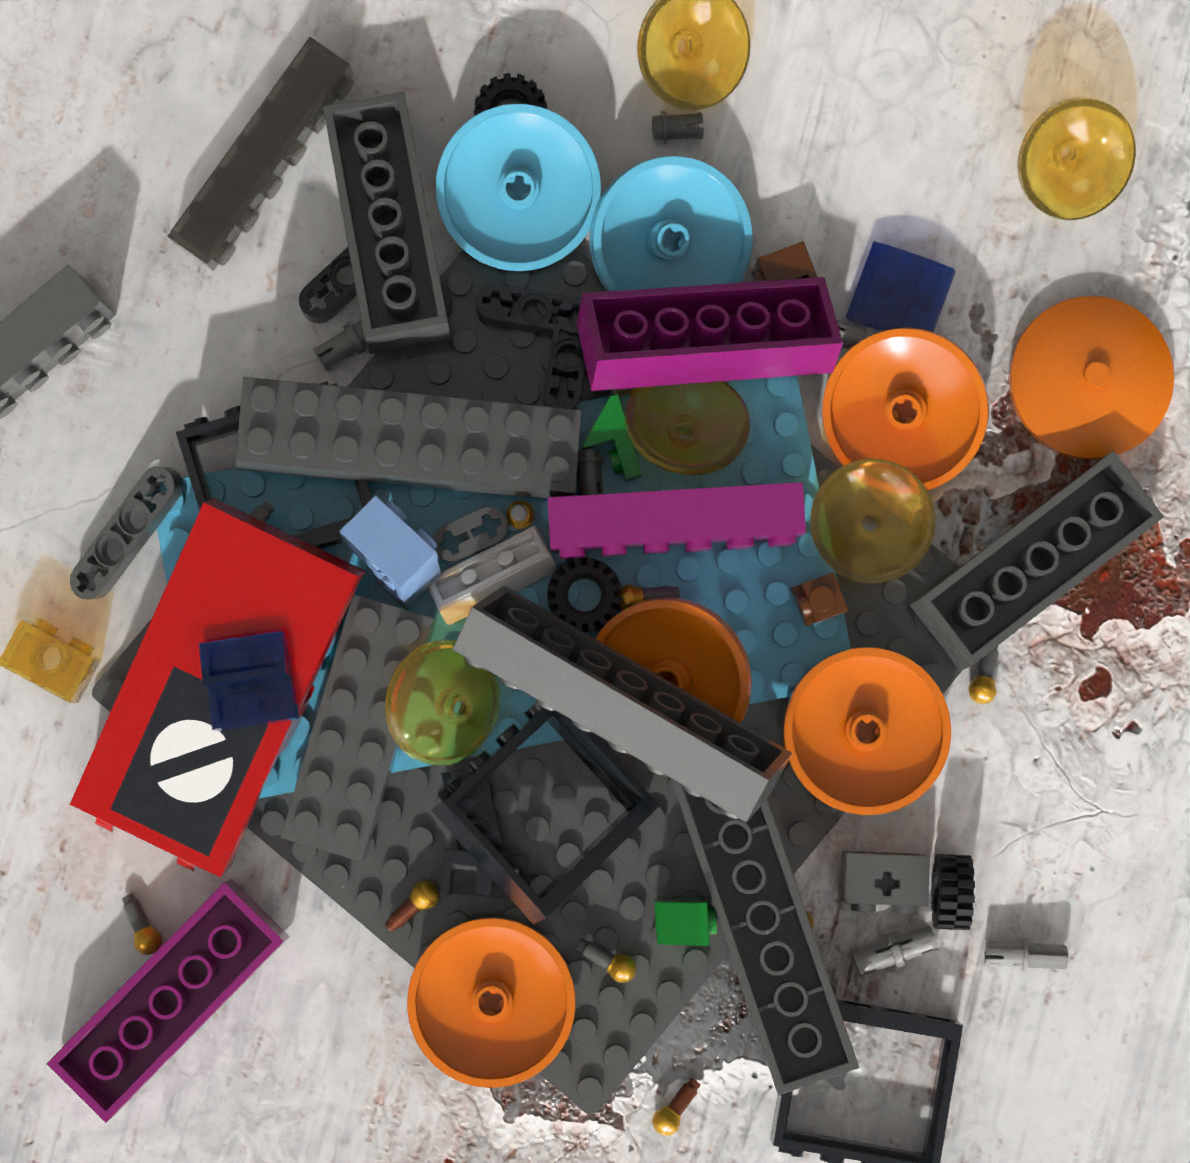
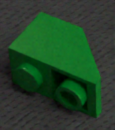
M704 896L654 899L657 944L710 945L709 935L717 934L716 911L713 906H707Z

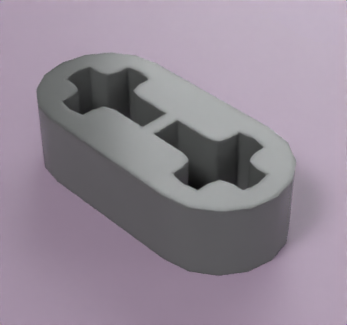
M486 507L439 528L433 536V540L437 544L434 550L445 561H460L501 542L508 532L507 519L496 508ZM485 515H489L492 520L500 519L501 525L496 528L498 535L490 538L487 533L473 536L472 530L483 525L482 517ZM451 532L455 537L468 533L470 539L461 542L458 545L460 552L453 555L449 549L441 550L440 544L445 542V533Z

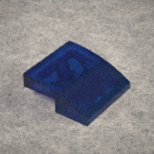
M873 241L846 318L850 322L864 326L868 325L882 331L909 327L934 332L956 270L923 256Z
M283 631L199 643L203 686L208 688L212 730L217 732L299 720L291 661Z

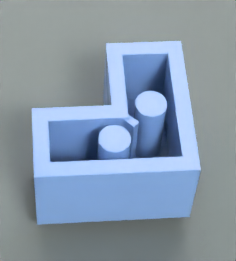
M375 495L340 530L343 543L373 570L376 582L403 608L407 609L441 575L438 563L439 556L434 550L437 544L422 529H418L416 532L404 522L407 519L406 515L392 501L384 504Z

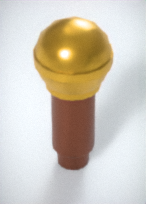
M430 881L417 882L409 895V899L389 916V920L385 922L386 927L391 932H394L397 928L405 925L420 910L423 911L424 909L434 907L439 900V890L435 884Z
M690 1078L687 1083L683 1084L668 1106L665 1105L663 1108L655 1111L652 1124L657 1133L670 1136L678 1131L682 1118L681 1115L697 1095V1090L701 1084Z

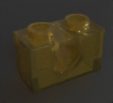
M36 617L34 623L21 620L0 657V666L69 703H78L101 662V659L92 655L95 648L76 637H72L70 642L56 635L59 628L41 618ZM54 646L60 652L61 660L56 668L50 670L43 662V655L48 648Z

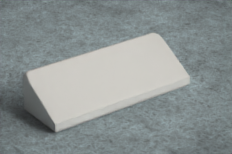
M534 525L441 572V575L428 588L446 624L451 625L467 617L472 606L502 586L517 592L554 573L558 568L537 526Z

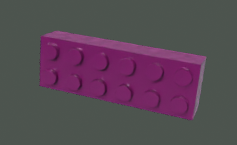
M825 277L582 293L577 319V328L591 391L833 373L843 345Z
M803 482L547 497L550 548L552 553H560L561 560L578 557L585 558V551L601 550L602 557L627 556V548L643 547L644 555L665 554L670 551V545H685V552L710 551L712 543L726 542L727 550L748 549L754 546V540H768V547L793 546V544H796V538L806 534Z
M232 879L224 882L46 1064L107 1123L290 936Z

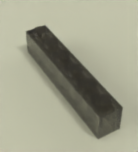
M312 37L308 38L167 235L173 244L212 271L216 269L218 264L224 266L230 260L236 249V246L233 244L242 231L247 233L255 225L260 215L257 211L265 198L271 200L277 194L283 184V179L280 177L288 166L294 167L302 159L307 150V146L304 144L312 132L318 134L326 125L323 106L332 105L336 99L343 100L354 84V80L351 78L354 73L348 62Z

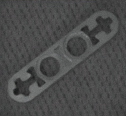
M153 467L143 474L73 569L70 575V586L76 596L87 600L100 599L111 591L180 498L183 492V480L178 471L169 467ZM158 478H167L164 483L168 489L166 493H157L160 485L156 482ZM144 496L153 498L151 499V501H149L147 499H144ZM136 506L142 507L147 516L144 526L140 529H136L130 521V514ZM112 538H117L123 547L122 555L116 561L110 559L107 554V545ZM104 566L109 568V570H100V568ZM87 574H96L93 578V582L97 585L96 588H87L90 582L86 577Z

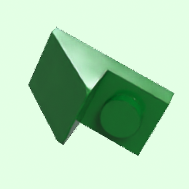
M617 394L609 397L586 438L582 450L594 449L614 443L615 449L608 451L615 475L623 473L624 480L627 482L641 478L642 473Z

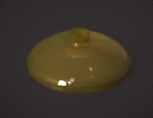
M656 0L646 13L638 35L637 57L642 76L652 92L669 105L688 110L705 109L714 106L727 98L739 85L744 76L750 57L749 28L744 14L734 0ZM681 39H683L685 42V48L680 53L678 50V43Z
M1077 97L1053 105L1033 122L1019 150L1017 163L1018 177L1024 194L1037 209L1053 218L1061 220L1084 219L1101 212L1118 198L1133 172L1136 158V144L1133 131L1122 113L1108 103L1095 98ZM1069 146V154L1061 158L1063 149Z
M725 381L636 387L633 389L627 402L625 426L635 448L651 463L674 473L702 475L723 469L741 454L748 439L750 418L747 407L736 390Z
M883 459L857 460L836 470L818 489L810 512L811 536L822 559L838 574L861 583L876 584L889 582L910 572L928 552L935 532L934 506L923 483L905 467ZM865 516L875 518L877 525L873 531L864 529L862 520Z
M455 640L432 641L412 651L395 670L386 694V720L394 741L407 755L426 764L449 765L462 761L472 755L491 734L499 713L500 687L497 676L485 668H477L468 664L464 660V656L452 650L456 643ZM460 701V709L455 714L454 707Z

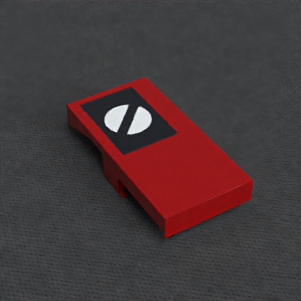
M215 498L203 502L69 805L96 817L95 824L110 832L114 831L113 828L115 826L177 856L178 865L193 872L195 871V866L221 878L233 864L255 806L278 755L289 746L315 689L313 682L360 579L366 571Z

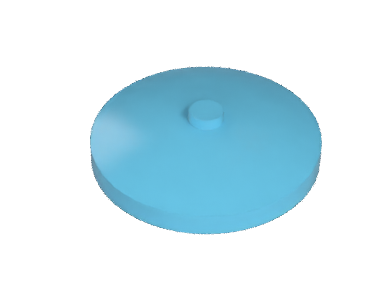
M502 105L474 116L457 130L444 149L437 169V205L449 234L470 256L484 264L503 270H535L551 265L567 256L582 242L589 232L595 208L601 197V180L598 164L586 139L565 118L548 109L534 105Z
M666 156L648 159L633 165L622 172L607 187L593 214L590 228V252L595 271L606 291L741 283L751 258L753 242L752 225L742 196L725 175L714 167L696 159Z

